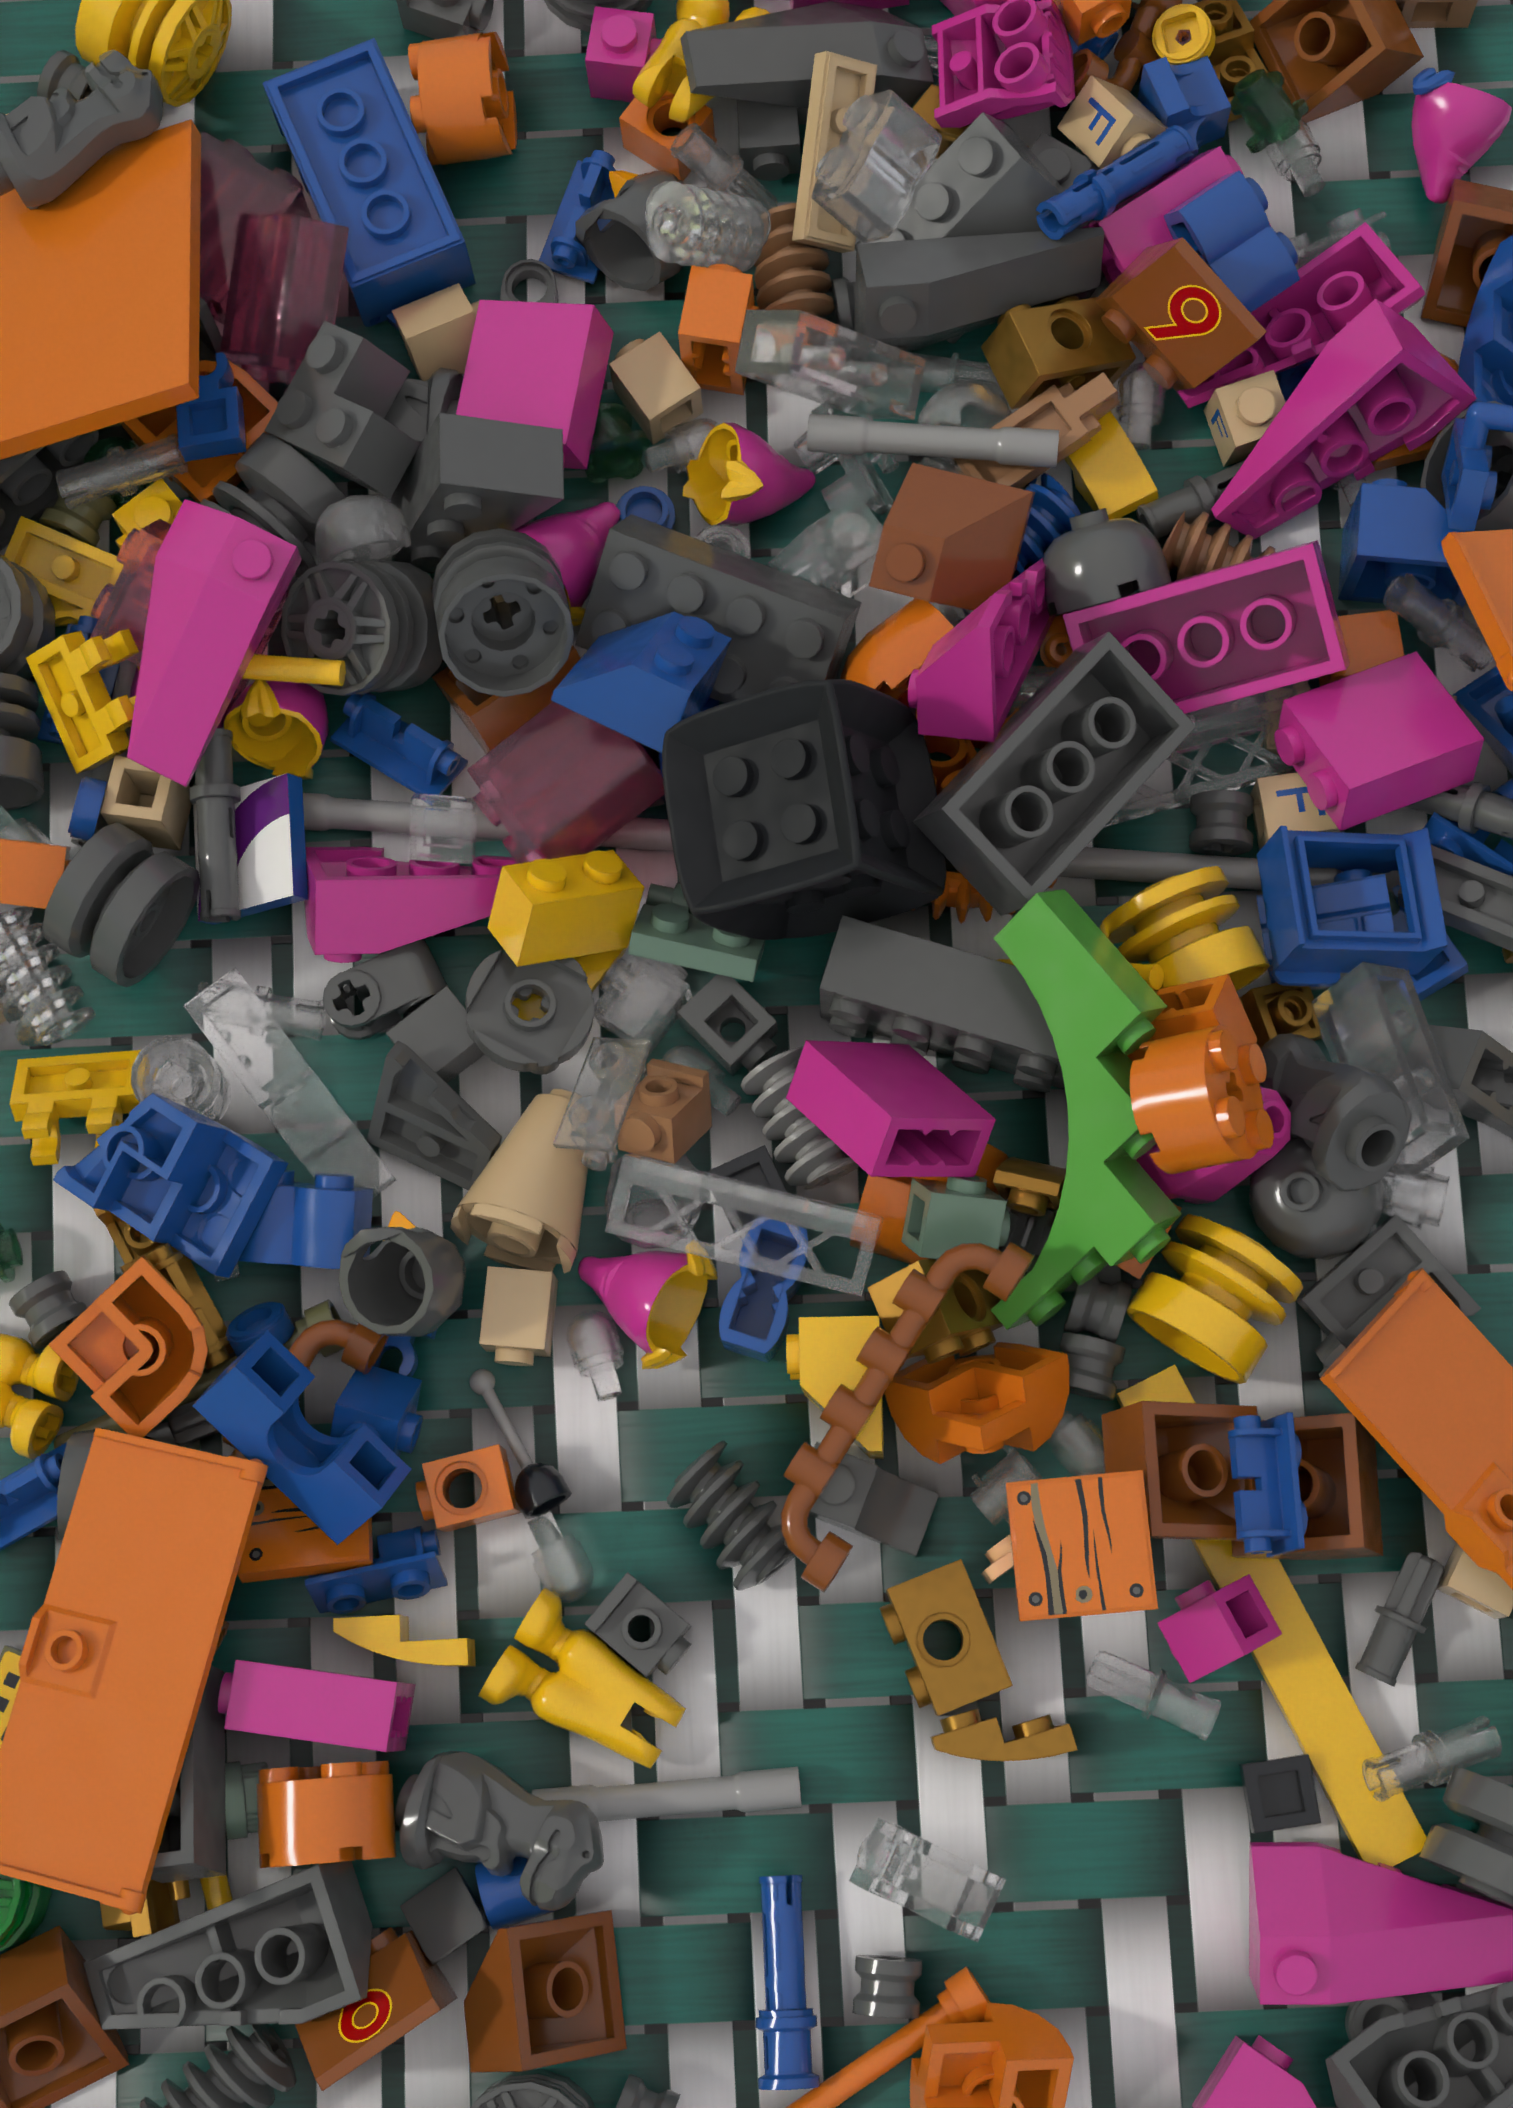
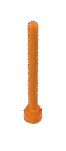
M967 1966L944 1981L946 1989L936 1995L939 2000L937 2004L922 2013L919 2018L913 2019L820 2083V2087L813 2088L786 2108H836L923 2048L926 2024L983 2022L986 2004L990 2002L989 1998Z

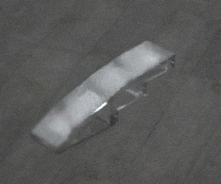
M233 968L183 1005L257 1106L265 1113L314 1179L316 1173L354 1175V1187L373 1189V1198L396 1181V1178L236 968Z

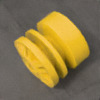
M81 0L75 25L76 47L82 59L90 63L93 61L94 64L100 62L99 56L109 50L120 52L133 66L139 69L150 70L158 81L163 95V102L179 107L190 102L205 87L215 72L226 48L231 28L232 5L230 0Z
M1219 866L1203 867L1159 881L1140 891L1128 902L1115 909L1100 925L1101 931L1113 944L1124 942L1117 949L1129 963L1141 964L1149 961L1150 964L1161 965L1164 971V983L1160 989L1229 974L1237 992L1263 975L1270 967L1252 928L1242 926L1220 931L1219 927L1237 912L1240 904L1232 894L1219 896L1229 884L1223 870Z
M1187 1214L1175 1229L1178 1238L1184 1244L1171 1241L1166 1244L1161 1252L1166 1262L1181 1278L1178 1280L1174 1277L1155 1272L1149 1273L1128 1305L1126 1312L1145 1332L1190 1362L1226 1380L1239 1384L1246 1383L1268 1347L1264 1337L1248 1322L1249 1318L1274 1326L1282 1324L1287 1315L1284 1308L1277 1301L1288 1304L1295 1302L1303 1289L1302 1282L1269 1250L1247 1235L1204 1217Z

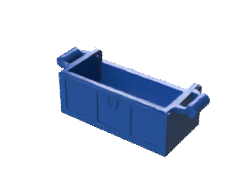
M375 38L262 83L276 124L289 146L303 185L312 199L334 256L336 255L365 327H371L388 320L399 331L392 310L457 283L460 284L462 289L476 284L465 240Z

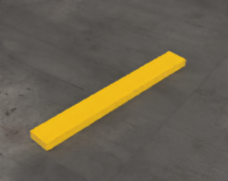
M1175 1364L1117 1393L1115 1396L1121 1408L1140 1401L1195 1403ZM1191 1539L1217 1590L1250 1574L1281 1630L1282 1635L1250 1653L1302 1752L1309 1754L1311 1769L1359 1860L1378 1865L1379 1862L1393 1867L1420 1853L1427 1837L1279 1559L1235 1558L1232 1556L1231 1540Z

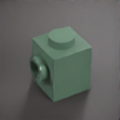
M976 1175L975 1177H948L947 1182L912 1178L901 1242L919 1257L938 1259L946 1250L962 1243H983L998 1249L1005 1245L1010 1232V1214L1006 1208L1007 1201L986 1187L987 1179Z

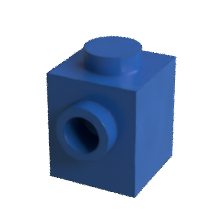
M375 1366L367 1374L355 1370L335 1403L330 1437L348 1436L364 1423L398 1457H400L402 1451L411 1454L418 1441L423 1416L416 1414L422 1380Z

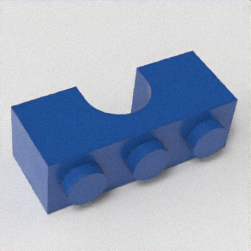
M267 1330L224 1369L192 1406L248 1460L256 1458L265 1465H268L266 1477L338 1545L383 1508L412 1469L364 1423L353 1433L345 1437H330L314 1429L301 1413L299 1396L316 1376Z

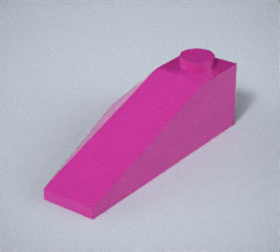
M1365 222L1298 269L1300 278L1298 282L1251 312L1267 331L1256 343L1196 388L1176 392L1187 407L1191 408L1209 401L1214 390L1272 370L1275 371V374L1316 359L1328 341L1375 298L1401 315L1425 296L1422 286Z
M1375 298L1325 345L1212 507L1213 515L1216 519L1223 523H1228L1240 533L1251 535L1254 540L1318 504L1322 497V490L1353 473L1356 480L1359 481L1376 470L1371 462L1397 447L1406 444L1410 452L1426 443L1477 398L1472 389L1411 322Z
M184 499L155 558L127 754L128 759L187 788L302 560L297 546L237 516Z
M1043 558L995 592L932 646L921 668L912 671L908 685V704L910 708H917L918 734L986 742L995 741L1056 614L1049 616L1045 602L1044 579L1046 565Z
M306 847L308 900H304L308 940L315 955H324V959L331 962L351 963L361 960L362 954H380L489 917L491 914L502 866L532 862L536 859L483 855L473 858L472 866H460L458 860L442 856V852L421 851L418 857L410 859L409 862L385 858L384 848Z

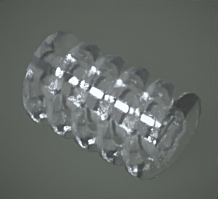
M665 181L651 189L646 201L645 220L648 244L654 255L666 263L707 268L713 264H726L736 267L744 273L752 268L760 257L771 229L770 212L763 203L751 197H742L738 194L714 191L706 187L682 184L678 181Z
M34 907L13 908L0 913V1003L4 1004L2 1013L9 1024L16 1025L14 1035L21 1045H52L80 1031L97 1014L92 1007H83L73 1011L72 1006L83 997L84 992L80 986H71L61 990L60 985L70 978L72 971L68 965L48 967L58 957L60 950L54 944L36 946L45 937L42 928L43 923L24 925L33 915Z

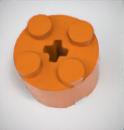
M496 32L475 33L409 44V65L414 80L418 81L420 94L410 97L411 119L417 134L426 132V148L430 163L432 165H447L513 154L511 150L516 149L517 145L516 106L513 90L507 91L502 73L509 71V66L498 34Z
M1218 1025L1141 1044L1139 1049L1146 1052L1145 1057L1133 1060L1130 1069L1131 1104L1140 1135L1152 1133L1160 1149L1159 1152L1150 1153L1149 1155L1162 1171L1168 1174H1177L1253 1158L1259 1150L1271 1148L1274 1140L1273 1125L1268 1113L1263 1108L1259 1084L1265 1081L1267 1069L1263 1053L1256 1043L1244 1045L1235 1031L1228 1026Z
M389 1761L321 1764L315 1767H285L258 1770L259 1784H256L260 1868L396 1857L393 1775L389 1774Z

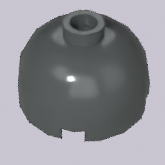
M1106 508L1069 518L1072 531L1066 532L1054 539L1043 557L1044 564L1046 565L1044 579L1045 602L1049 616L1101 604L1134 593V591L1139 589L1142 592L1171 582L1163 551L1157 538L1145 525L1131 518L1109 520Z
M1290 1136V1141L1273 1158L1252 1173L1250 1178L1249 1204L1256 1225L1276 1247L1298 1258L1330 1260L1354 1251L1363 1243L1361 1241L1369 1235L1373 1225L1377 1224L1383 1211L1384 1185L1381 1180L1379 1183L1358 1191L1338 1190L1316 1173L1312 1149L1302 1138L1295 1139Z

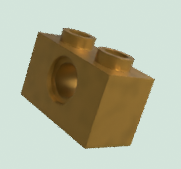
M1070 296L1057 301L1053 305L1031 308L1028 304H1022L1009 309L999 317L997 321L998 326L981 348L1011 410L1022 407L1054 384L1057 388H1060L1070 383L1076 391L1102 372L1114 384L1133 363L1136 356L1130 344H1125L1118 340L1104 325L1101 317L1105 312L1095 302L1097 297L1079 300L1077 296Z
M937 1259L918 1260L867 1287L886 1332H891L904 1311L892 1302L910 1272L915 1269L926 1276ZM967 1270L955 1279L945 1299L931 1321L926 1325L907 1359L924 1355L927 1363L933 1364L959 1353L960 1357L972 1354L996 1342L992 1331L1003 1325L991 1312V1309L1001 1299L982 1288L989 1275L979 1270Z
M962 1559L887 1589L886 1592L891 1603L879 1609L893 1644L897 1645L904 1641L907 1642L916 1666L905 1670V1674L919 1709L931 1704L935 1715L940 1716L1013 1686ZM934 1622H949L958 1629L962 1643L958 1654L954 1658L938 1660L926 1651L923 1643L924 1632Z

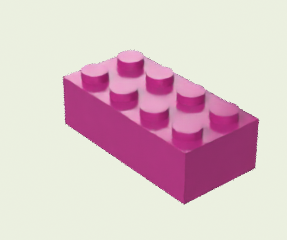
M1318 540L1173 581L1146 591H1138L1121 596V598L1074 610L1063 615L1073 652L1076 648L1110 632L1184 714L1343 671L1350 665Z

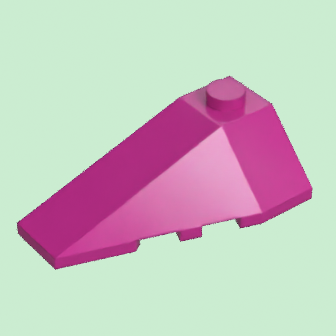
M1249 1842V1976L1260 2005H1331L1513 1981V1907L1447 1884L1439 1886L1402 1874L1400 1869L1379 1862L1378 1865L1344 1855L1340 1849L1318 1842Z

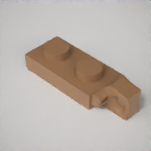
M1104 372L1076 391L1070 383L1060 388H1057L1054 384L990 429L1021 427L1060 430L1057 463H1059L1091 441L1090 438L1102 429L1098 420L1119 405L1118 391ZM953 458L954 464L962 475L1019 489L1050 469L1045 467L1003 465L989 460Z

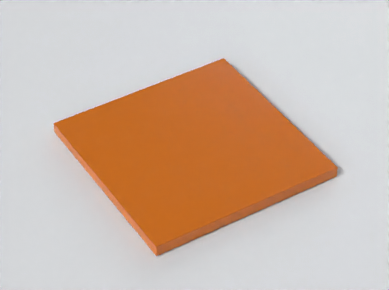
M192 119L154 131L145 138L119 144L106 152L53 201L39 206L38 209L31 210L27 208L16 189L0 196V460L199 398L201 134Z

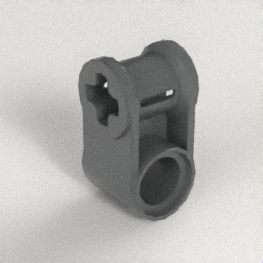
M424 938L380 953L376 957L338 973L326 985L323 1003L332 1025L339 1034L348 1039L362 1040L398 1024L444 987H448ZM354 995H357L365 1010L356 1016L352 1015L345 1001Z

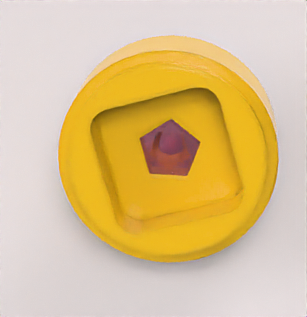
M1179 4L1167 9L1157 19L1153 28L1152 42L1155 51L1160 58L1166 57L1169 64L1172 65L1186 64L1205 56L1209 58L1215 46V30L1209 17L1201 8L1192 4Z

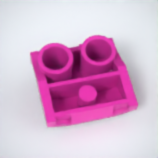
M1007 0L1002 5L984 4L932 25V36L938 43L940 107L934 109V119L941 128H961L969 125L982 112L1002 120L1036 112L1054 105L1062 108L1075 98L1073 50L1062 13L1053 0H1041L1038 2L1034 0Z

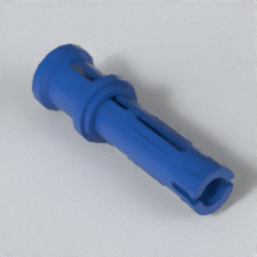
M802 1875L759 1877V1884H761L765 2009L759 2010V2017H756V2028L763 2031L765 2075L758 2078V2089L797 2090L820 2087L819 2075L812 2072L811 2029L817 2026V2015H813V2008H806Z

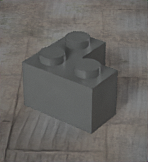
M324 320L316 337L309 345L307 353L285 394L279 400L277 408L264 431L287 443L311 462L391 499L420 443L384 419L410 370L364 337Z

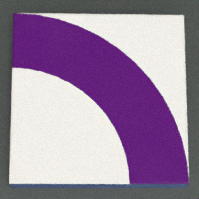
M286 773L240 787L241 801L235 804V826L238 855L239 910L241 911V917L308 900L302 778ZM193 804L196 870L199 871L196 804ZM199 886L197 895L198 921L211 925L219 924L200 920L201 899Z

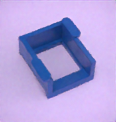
M1280 826L1256 854L1273 959L1272 976L1280 985L1331 987L1339 981L1340 973L1418 975L1448 946L1428 828L1396 835L1287 830V826ZM1309 868H1333L1342 872L1352 869H1366L1372 873L1398 871L1409 932L1318 930Z

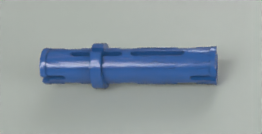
M1170 126L1155 138L1134 148L1099 170L1089 169L1077 175L1073 185L1048 200H1044L1037 206L1036 211L1040 214L1036 216L1040 229L1050 239L1059 240L1087 221H1099L1111 215L1120 201L1130 195H1134L1172 170H1176L1182 165L1189 163L1194 158V154L1189 152L1195 149L1192 137L1181 126Z

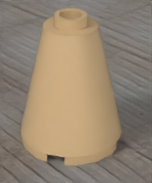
M553 1089L550 1094H538L534 1097L456 1207L450 1228L458 1239L468 1245L471 1235L487 1243L484 1256L515 1269L553 1272L555 1265L561 1264L564 1273L571 1271L578 1251L594 1116L585 1108L586 1102L583 1098L563 1089Z

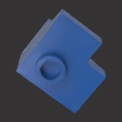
M1208 56L1181 65L1169 64L1166 57L1143 65L1137 100L1166 127L1178 125L1184 128L1192 137L1195 149L1189 152L1193 153L1194 157L1197 156L1201 146L1225 136L1231 104Z

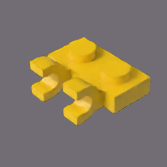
M129 629L118 631L104 640L100 635L85 641L81 631L64 634L26 657L76 774L95 769L113 759L115 755H120L128 750L129 739L125 729L132 726L136 695L128 698V695H124L111 700L99 671L120 663L139 652Z
M144 1050L17 1060L9 1105L15 1122L23 1121L21 1131L24 1139H32L30 1158L33 1166L59 1164L61 1150L60 1118L87 1117L86 1128L88 1134H96V1139L110 1127L123 1123V1114L130 1113L133 1108L144 1100L149 1068ZM97 1140L95 1143V1148L99 1146Z

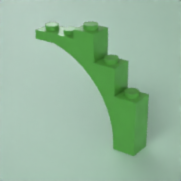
M1065 889L1036 893L993 938L1023 976L1040 1006L1053 1037L1064 1080L1069 1136L1066 1175L1059 1208L1049 1237L1033 1269L1019 1282L1006 1302L1000 1300L991 1309V1312L1006 1330L1031 1321L1036 1327L1040 1326L1065 1305L1066 1301L1060 1294L1074 1281L1078 1285L1086 1283L1107 1264L1112 1267L1136 1258L1140 1264L1146 1262L1170 1241L1171 1237L1165 1230L1182 1215L1135 1160L1149 1151L1156 1144L1152 1133L1140 1135L1130 1097V1069L1132 1060L1127 1056L1139 1049L1142 1043L1147 1042L1154 1035L1156 1028L1151 1022L1167 1005Z

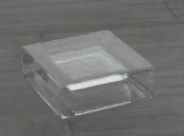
M414 793L411 797L409 860L472 864L475 860L477 797Z

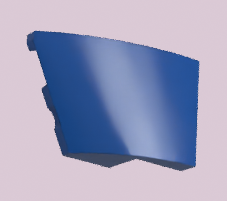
M1513 235L1500 242L1476 296L1466 328L1460 354L1458 375L1472 389L1477 398L1471 404L1478 401H1496L1504 405L1513 406Z
M151 1093L130 1111L129 1116L123 1123L110 1127L96 1139L99 1144L97 1148L75 1166H63L57 1171L53 1181L92 1208L110 1211L153 1242L169 1243L173 1248L181 1251L182 1254L211 1274L229 1278L289 1163L218 1122L162 1095Z

